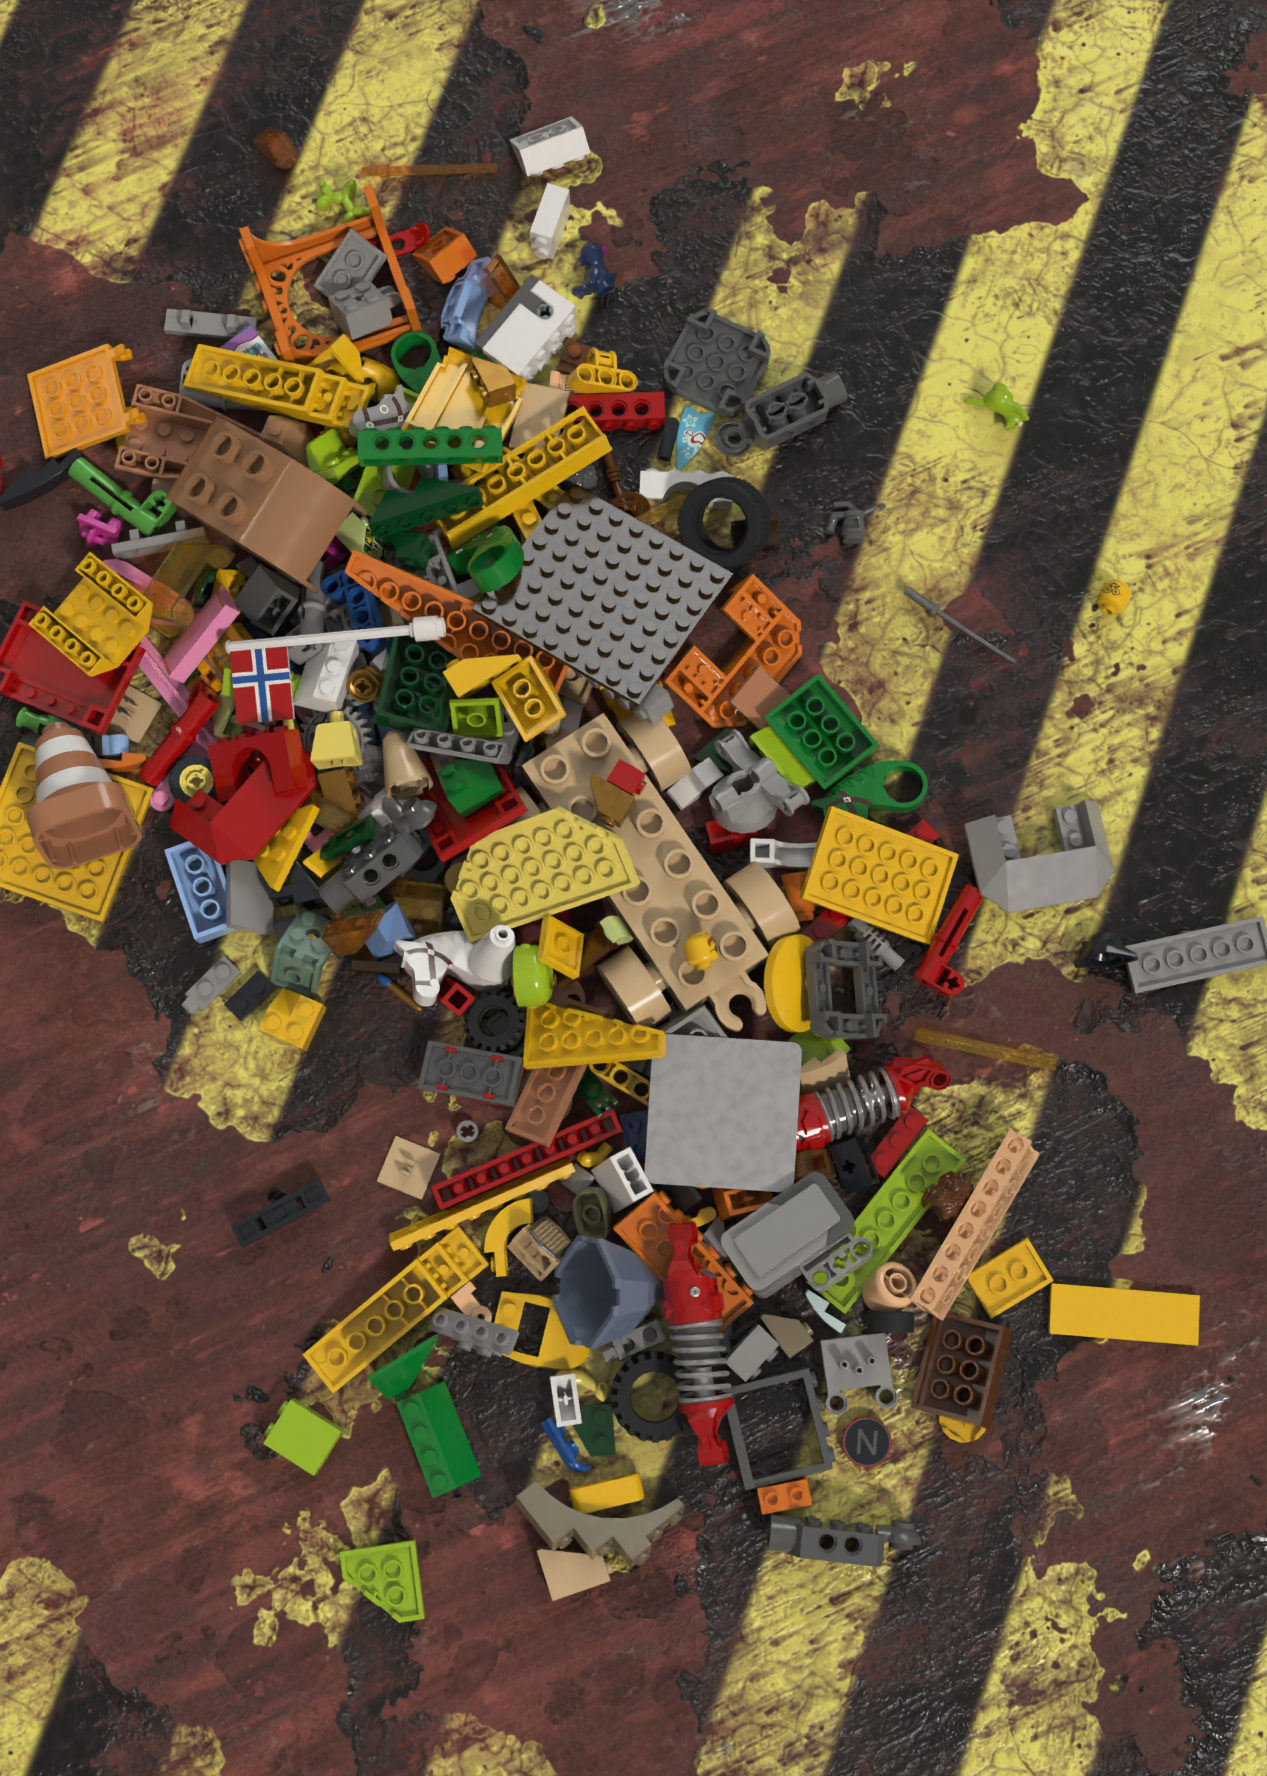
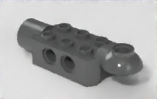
M834 371L818 379L804 372L746 400L742 412V422L730 421L718 428L715 434L717 448L728 457L743 456L753 445L765 451L825 422L829 409L847 400V392L843 381ZM735 439L738 443L732 444L728 440Z
M418 797L409 800L401 810L404 814L393 824H387L381 830V834L375 839L372 838L369 842L364 843L362 849L357 854L349 855L341 869L318 887V891L326 904L338 914L342 913L354 902L364 904L417 861L423 853V848L421 847L420 836L414 830H421L432 821L437 804L430 800H420Z
M771 1514L768 1526L767 1551L786 1553L805 1559L879 1567L881 1566V1561H883L885 1541L889 1542V1547L902 1550H912L913 1545H922V1541L918 1532L914 1529V1523L908 1521L891 1520V1526L876 1524L875 1529H873L867 1523L855 1522V1526H848L842 1520L830 1519V1523H822L820 1518L806 1516L804 1521L800 1517ZM829 1534L830 1539L827 1543H819L822 1535ZM850 1537H854V1544L846 1547L845 1541Z

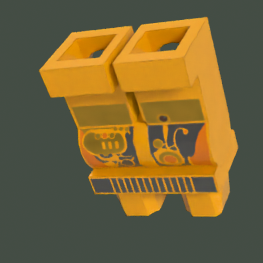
M241 622L231 623L197 666V669L203 675H207L211 671L215 674L216 677L210 681V686L215 692L222 691L224 667L231 662L230 654L225 650L226 641L253 640Z

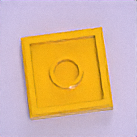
M549 914L544 916L537 960L571 979L578 978L585 934Z

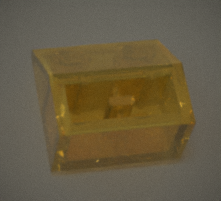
M399 880L394 895V902L397 901L418 938L442 933L446 885Z

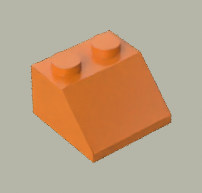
M446 226L430 238L426 245L412 253L413 258L435 281L442 284L452 281L456 277V273L461 269L467 268L472 260L478 256L464 233Z

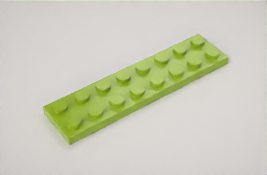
M926 1129L854 1220L856 1225L854 1239L864 1237L870 1241L873 1249L871 1259L829 1289L817 1292L842 1313L846 1314L861 1295L866 1277L887 1262L931 1206L930 1203L924 1208L921 1206V1198L925 1194V1190L931 1184H937L941 1175L949 1171L957 1173L966 1159L931 1130ZM859 1244L854 1249V1253L858 1256H863L868 1252V1247L864 1244ZM850 1251L847 1252L848 1259L845 1261L836 1260L837 1266L835 1269L837 1267H840L842 1270L845 1269L844 1263L851 1259L852 1263L856 1262L852 1258ZM817 1273L813 1278V1282L817 1285H822L826 1282L827 1276L824 1273Z

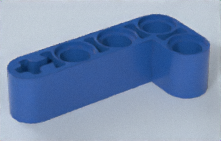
M345 569L323 580L321 590L336 604L348 603L354 630L383 628L375 595L344 572ZM386 638L357 640L361 647L374 656L379 655L387 646Z

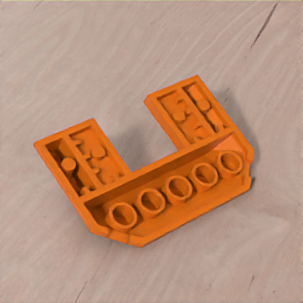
M750 574L728 591L731 597L720 609L748 636L724 667L720 670L695 645H690L676 663L668 665L663 682L712 728L745 726L748 722L728 701L757 666L764 669L779 684L802 655V645H800L799 636L801 621L754 574Z

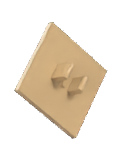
M128 686L108 728L119 734L129 736L131 741L139 744L163 704Z
M395 1136L377 1182L422 1200L441 1154Z

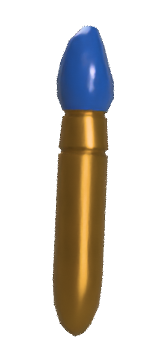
M384 974L376 975L381 985L388 988L413 1010L423 1012V1006L416 1003L414 998L396 983L392 982L391 978Z

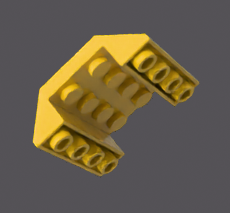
M89 552L75 568V571L84 578L54 613L43 606L30 621L29 625L88 676L93 677L118 668L149 632L153 603Z

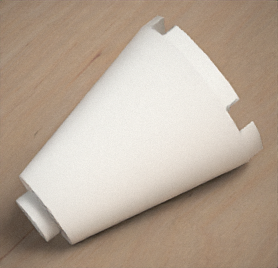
M497 925L472 947L469 954V966L472 973L478 979L498 984L507 981L513 975V954L516 945L514 932L511 928L505 925Z

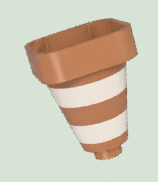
M55 722L44 727L42 736L35 743L36 804L27 811L26 818L33 843L47 865L54 869H70L128 850L139 843L142 833L131 802L123 787L118 783L112 782L83 733L76 728H71L65 722Z

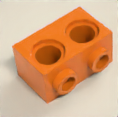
M805 1476L756 1488L762 1515L812 1505L808 1482Z

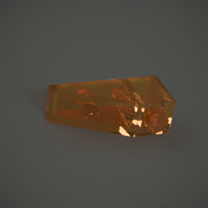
M497 253L483 272L488 302L502 310L521 286L502 256Z
M378 909L332 919L329 921L321 939L339 957L355 954L376 931L385 911Z

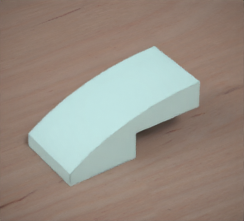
M806 1289L804 1295L816 1314L831 1328L842 1333L846 1324L825 1312L829 1302Z

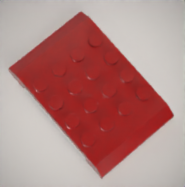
M23 601L0 646V694L94 733L104 735L146 650L137 645L118 668L90 677L29 625L30 621L42 607Z
M430 755L421 760L432 778L433 786L430 789L426 786L423 788L424 793L416 797L420 800H430L437 804L434 818L425 829L438 857L443 863L528 811L503 766L491 763L504 793L465 818H462L448 800ZM457 757V759L479 761L474 759Z

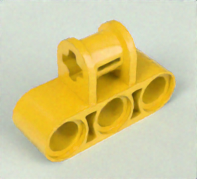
M594 347L589 350L587 364L579 365L567 379L568 385L573 391L585 394L631 393L638 383L636 376L632 372L617 369L615 351L603 352L598 351Z

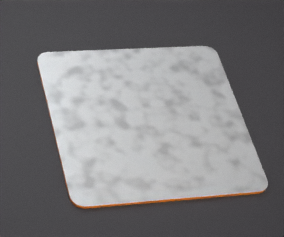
M666 1034L665 1058L652 1059L644 1171L648 1181L653 1184L784 1192L794 1185L802 1058L801 1047L794 1042Z

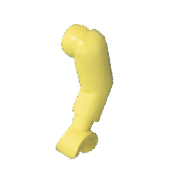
M559 1370L556 1375L575 1372L576 1384L582 1385L587 1390H592L599 1400L605 1401L609 1391L607 1383L600 1382L597 1384L595 1379L583 1370Z

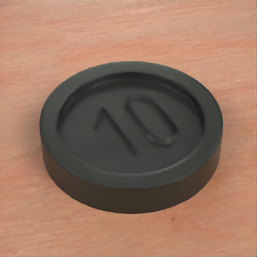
M532 1190L525 1197V1199L532 1198L533 1213H541L549 1205V1196L544 1190Z

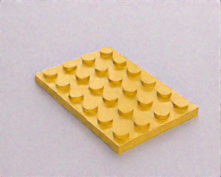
M829 806L799 898L925 945H931L932 935L935 933L959 854L839 808Z

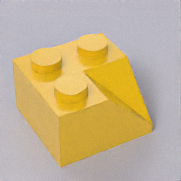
M282 988L269 1005L258 1030L307 1051L327 1007L301 994Z

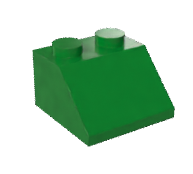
M457 759L437 772L448 800L462 818H465L504 793L491 762Z

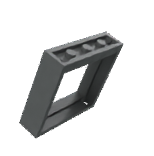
M808 1367L734 1384L730 1389L721 1390V1392L737 1394L803 1378L823 1462L753 1479L734 1401V1405L726 1414L745 1490L833 1469L832 1462H835L836 1458L833 1447H828L826 1437L830 1436L827 1422H822L820 1412L824 1411L821 1397H816L814 1387L818 1386L815 1373L810 1372Z

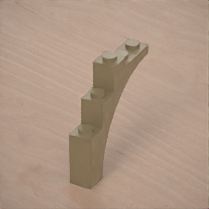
M537 1481L516 1496V1505L552 1551H555L558 1547L560 1549L566 1547L572 1541L571 1537L573 1536L592 1560L597 1555L599 1557L604 1556L611 1549L610 1545L612 1544L630 1568L635 1564L640 1566L648 1560L652 1546L649 1540L654 1542L663 1534L665 1527L669 1524L671 1526L677 1524L682 1519L684 1504L679 1498H676L664 1507L645 1515L629 1518H601L587 1515L565 1506L552 1497Z

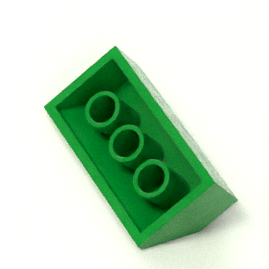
M445 1381L396 1402L432 1498L452 1491L482 1476Z

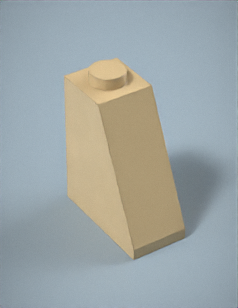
M541 1546L537 1549L552 1601L611 1581L610 1574L614 1573L610 1558L605 1559L604 1556L599 1557L597 1555L591 1560L584 1550L557 1548L555 1551H552L549 1546Z

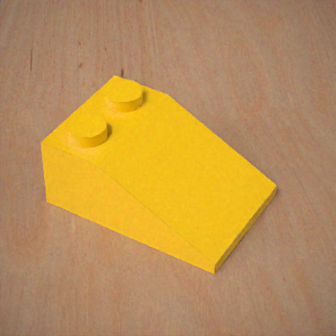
M519 654L469 658L461 661L455 659L446 665L447 670L443 671L458 698L467 699L523 661V658Z
M531 655L491 682L525 742H528L566 716V712L541 663Z

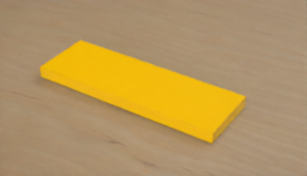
M1050 1283L1048 1333L1198 1346L1200 1295Z

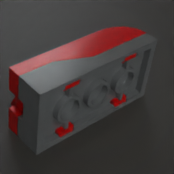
M428 1040L418 1088L439 1095L514 1109L521 1095V1092L518 1091L520 1079L525 1078L526 1069L523 1067L522 1057Z

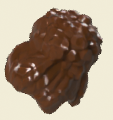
M953 1171L941 1175L937 1184H931L925 1190V1194L921 1198V1206L924 1208L929 1203L932 1204V1211L938 1217L942 1218L945 1222L954 1224L974 1191L971 1178Z

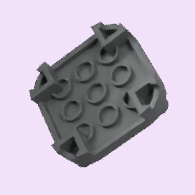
M708 308V311H700L694 315L691 314L687 318L686 325L668 359L665 360L663 366L664 385L675 395L710 412L724 417L735 418L738 413L743 411L745 401L752 397L768 366L771 354L770 345L765 338V334L758 330L755 333L717 315V310Z

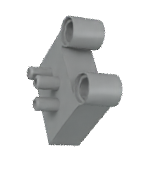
M885 1332L819 1340L826 1390L824 1406L830 1413L840 1415L847 1410V1397L840 1392V1390L878 1385L873 1391L874 1402L882 1408H891L896 1404L898 1395L892 1385ZM888 1389L891 1392V1399L887 1403H881L879 1394L882 1390ZM833 1396H840L842 1399V1405L839 1409H831L829 1405L830 1399Z

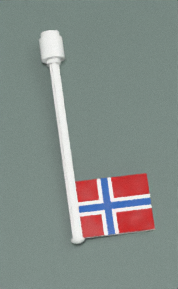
M437 615L414 617L413 622L405 626L234 642L227 640L225 650L230 654L237 724L295 719L288 646L406 635L415 637L416 642L440 640V637L446 636L444 617L438 618Z

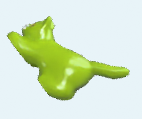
M1002 383L994 384L993 388L985 394L983 399L971 397L966 398L963 402L965 404L986 407L991 411L1001 414L1005 418V429L1007 431L1011 428L1021 427L1023 420L1028 421L1030 419L1020 404L1013 402V395L1006 385Z

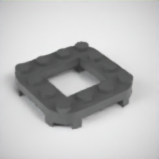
M835 938L814 942L810 946L805 947L804 956L811 1019L810 1029L812 1033L819 1034L826 1039L862 1040L880 1036L879 1032L882 1024L887 1023V1014L879 1013L876 967L883 966L881 957L876 958L873 950H871L872 943L868 941H835ZM829 966L853 968L857 1014H844L833 1011Z

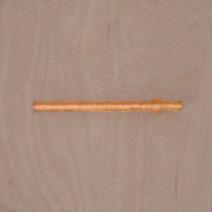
M497 163L414 166L380 164V167H362L363 177L380 176V178H390V176L497 172Z

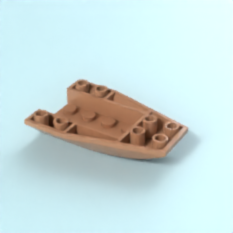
M137 384L131 406L132 409L137 407L140 413H146L147 422L130 425L131 432L126 434L124 445L119 447L114 469L160 480H177L216 416L230 422L261 440V433L182 394Z

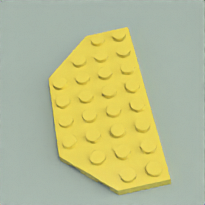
M559 806L501 827L471 845L459 873L457 886L453 890L450 899L470 943L481 939L497 925L514 928L541 919L548 914L553 915L638 886L640 881L622 837Z

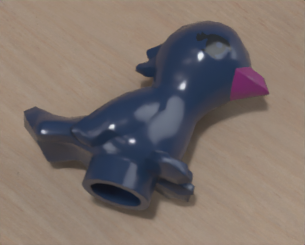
M589 241L582 246L578 261L581 262L580 266L585 265L587 270L584 275L583 284L574 287L572 295L582 300L585 295H591L593 292L597 297H603L611 291L617 274L616 272L608 274L602 263L604 255L609 248L593 241Z

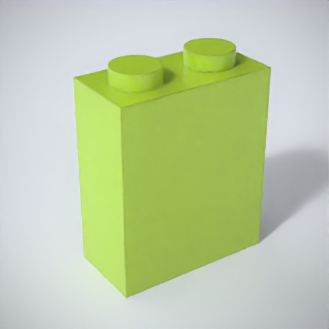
M295 1398L289 1402L285 1400L277 1412L280 1417L276 1424L271 1423L265 1431L264 1436L267 1438L263 1444L315 1476L323 1466L344 1429Z

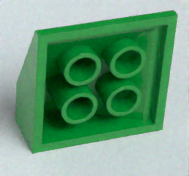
M442 1335L432 1336L368 1376L369 1381L388 1400L395 1397L396 1401L405 1397L410 1393L408 1388L413 1386L442 1340Z

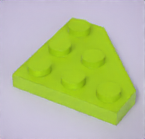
M416 1539L340 1551L342 1577L345 1581L354 1585L363 1595L377 1606L382 1607L399 1623L425 1619Z

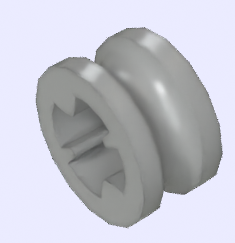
M465 1120L458 1125L456 1133L461 1142L472 1143L477 1139L479 1130L474 1122ZM472 1126L474 1128L472 1130L474 1133L472 1137H462L464 1133L461 1129L463 1127L468 1128Z

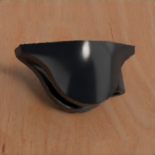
M1101 931L1091 936L1088 941L1082 942V954L1074 960L1075 968H1106L1123 965L1139 959L1137 953L1124 946L1117 934L1110 931Z

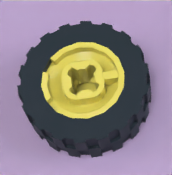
M198 755L187 756L176 763L169 778L170 791L175 800L177 798L186 804L198 789H201L213 799H217L211 762L207 757Z

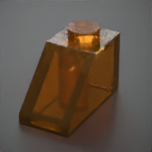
M269 127L253 140L254 144L276 167L282 169L290 168L296 163L295 159L300 156L284 131Z

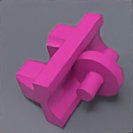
M93 509L86 515L82 513L78 515L79 533H81V537L87 539L86 545L88 547L94 548L97 543L100 545H104V543L108 545L120 543L119 534L122 529L120 520L112 517L107 523L101 522L102 514Z

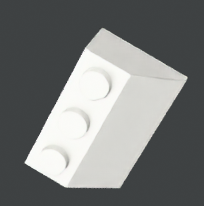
M572 116L510 139L522 171L531 177L540 176L544 170L549 168H561L565 162L582 160L585 158V155L590 153L583 126Z
M357 640L323 643L322 650L306 661L293 698L294 705L326 713L341 710L347 693V679L354 671L360 654Z

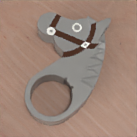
M400 384L394 394H384L378 405L357 410L348 424L350 434L357 438V431H363L365 428H375L378 431H385L391 427L402 429L412 409L411 405L405 401L402 385ZM404 442L400 447L402 449H410L413 444ZM414 465L420 472L421 477L433 479L435 465ZM392 466L383 467L381 479L385 491L393 490L413 494L414 491L405 490L395 482L392 475Z

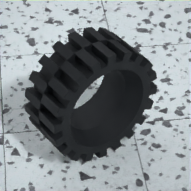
M647 1351L631 1357L630 1360L621 1366L614 1378L611 1389L612 1410L618 1423L628 1434L644 1442L646 1440L652 1441V1443H659L662 1440L669 1441L672 1437L683 1433L684 1429L690 1425L687 1416L679 1412V1406H677L672 1415L661 1421L645 1420L631 1406L630 1391L632 1385L645 1373H664L671 1377L677 1385L682 1381L692 1379L676 1377L674 1375L676 1371L684 1367L673 1363L674 1359L677 1358L676 1356L662 1351ZM679 1390V1397L691 1391Z

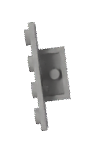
M442 1307L436 1308L428 1326L430 1331L455 1340L458 1348L468 1352L471 1351V1348L476 1349L478 1354L487 1358H491V1355L501 1357L502 1354L511 1355L519 1336V1332L515 1329Z

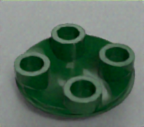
M212 565L199 576L192 591V608H195L196 605L202 606L207 595L203 593L206 584L211 586L216 572L212 571Z

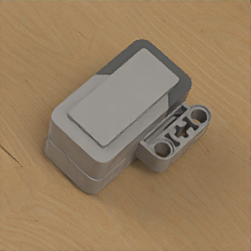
M820 1172L808 1174L727 1230L721 1237L723 1249L748 1286L759 1298L771 1296L801 1274L804 1275L814 1290L825 1291L868 1262L873 1255L872 1245L868 1239L864 1237L854 1239L856 1225L851 1212L827 1178ZM859 1244H864L868 1247V1252L863 1256H858L854 1253L855 1247ZM850 1251L852 1258L856 1262L852 1263L851 1259L844 1263L845 1269L842 1270L840 1267L835 1269L837 1266L836 1260L845 1261L848 1259L847 1252ZM824 1273L827 1276L826 1282L822 1285L815 1284L813 1282L815 1274Z

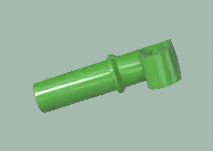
M83 457L75 460L69 468L68 475L111 508L112 514L120 515L136 529H139L146 537L156 536L176 511V505L165 498L168 494L167 492L162 490L154 491L142 504L133 497L130 490L125 491ZM98 482L130 506L132 511H129L96 484ZM162 502V503H164V504H166V505H165L164 507H162V506H159V503ZM153 507L161 512L159 517L151 511Z

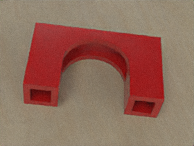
M288 725L273 728V733H269V729L254 731L255 736L250 737V733L235 735L236 740L231 741V737L216 739L217 744L207 745L218 802L229 801L248 779L247 762L255 748L260 750L269 761L275 792L308 787L309 783L299 729L289 730Z

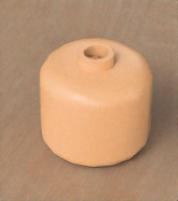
M888 1262L878 1267L866 1277L862 1286V1296L864 1302L872 1311L899 1312L912 1302L910 1298L915 1292L917 1284L908 1268L896 1262Z

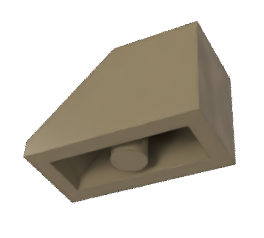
M761 1314L759 1316L789 1359L814 1341L811 1338L813 1331L806 1321L801 1323L798 1319L769 1314Z

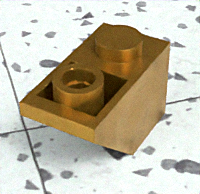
M477 357L471 359L472 369L469 370L473 383H477L479 395L482 400H486L489 408L516 400L515 382L507 367Z
M352 766L323 769L317 774L324 798L352 815L360 813L364 808L365 799L363 793L359 792L357 785L358 775Z

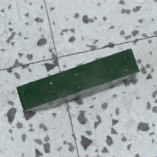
M422 477L413 494L386 490L368 524L374 539L378 540L483 506L484 502L479 487Z

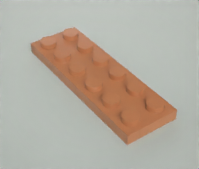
M567 997L562 1008H572L600 1015L607 1019L610 1017L607 1011ZM588 1064L533 1069L505 1130L543 1146L550 1147Z

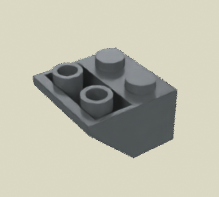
M259 564L234 602L252 624L273 636L298 601L300 588Z

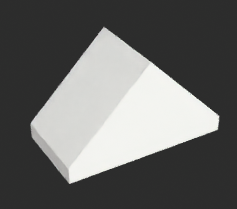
M575 1372L550 1376L557 1427L581 1424Z

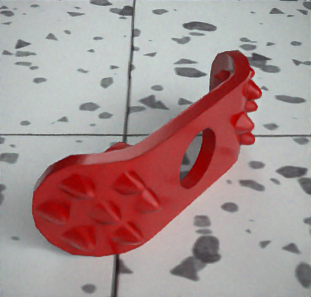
M418 222L410 229L389 236L391 244L397 239H401L405 243L403 249H393L396 257L416 251L428 243L430 231L425 222ZM380 239L368 240L384 253Z

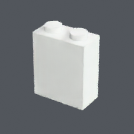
M547 183L530 230L532 253L539 258L554 259L571 212L569 189Z
M631 1147L609 1157L591 1170L598 1185L605 1191L614 1214L654 1191Z

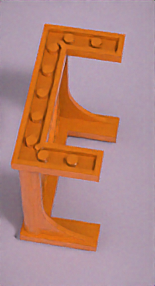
M372 184L363 187L371 213L369 216L300 239L284 242L261 240L250 232L248 226L239 229L242 238L238 239L252 274L257 273L258 279L254 281L259 294H264L265 299L261 300L265 313H270L272 320L268 322L272 333L276 335L277 340L273 343L281 361L307 366L340 337L320 336L304 329L294 319L290 311L288 292L291 281L297 271L311 259L335 251L350 228L367 240L379 236L384 253L388 256L387 262L398 293L401 296L406 315L394 318L390 325L354 340L348 335L346 337L359 352H363L395 341L405 333L412 331L422 332L409 288L405 284ZM290 264H293V267L290 270L284 267V265L288 267ZM273 272H282L286 275V279L283 282H277L271 278V274ZM275 288H282V294L277 295L278 291ZM283 309H286V310H287V313H285V314H283V313H281V312H282ZM291 327L296 328V333H294L293 335L290 329ZM301 336H306L308 339L305 347L296 349V340ZM318 341L320 345H314L315 348L312 349L313 342Z

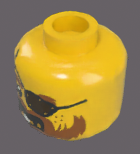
M707 932L691 934L683 944L687 964L697 966V970L712 968V963L719 958L716 940L713 936L708 935Z

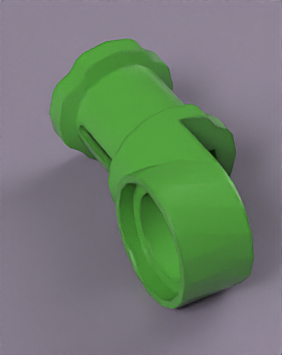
M23 707L16 718L17 727L22 728L24 726L32 729L37 735H40L43 728L55 722L68 723L50 714H35L30 712L27 707Z

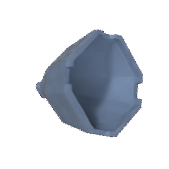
M577 1235L560 1260V1263L555 1267V1277L560 1278L559 1293L553 1295V1305L568 1341L572 1345H582L585 1348L596 1349L628 1335L660 1300H664L662 1282L636 1253L601 1238Z

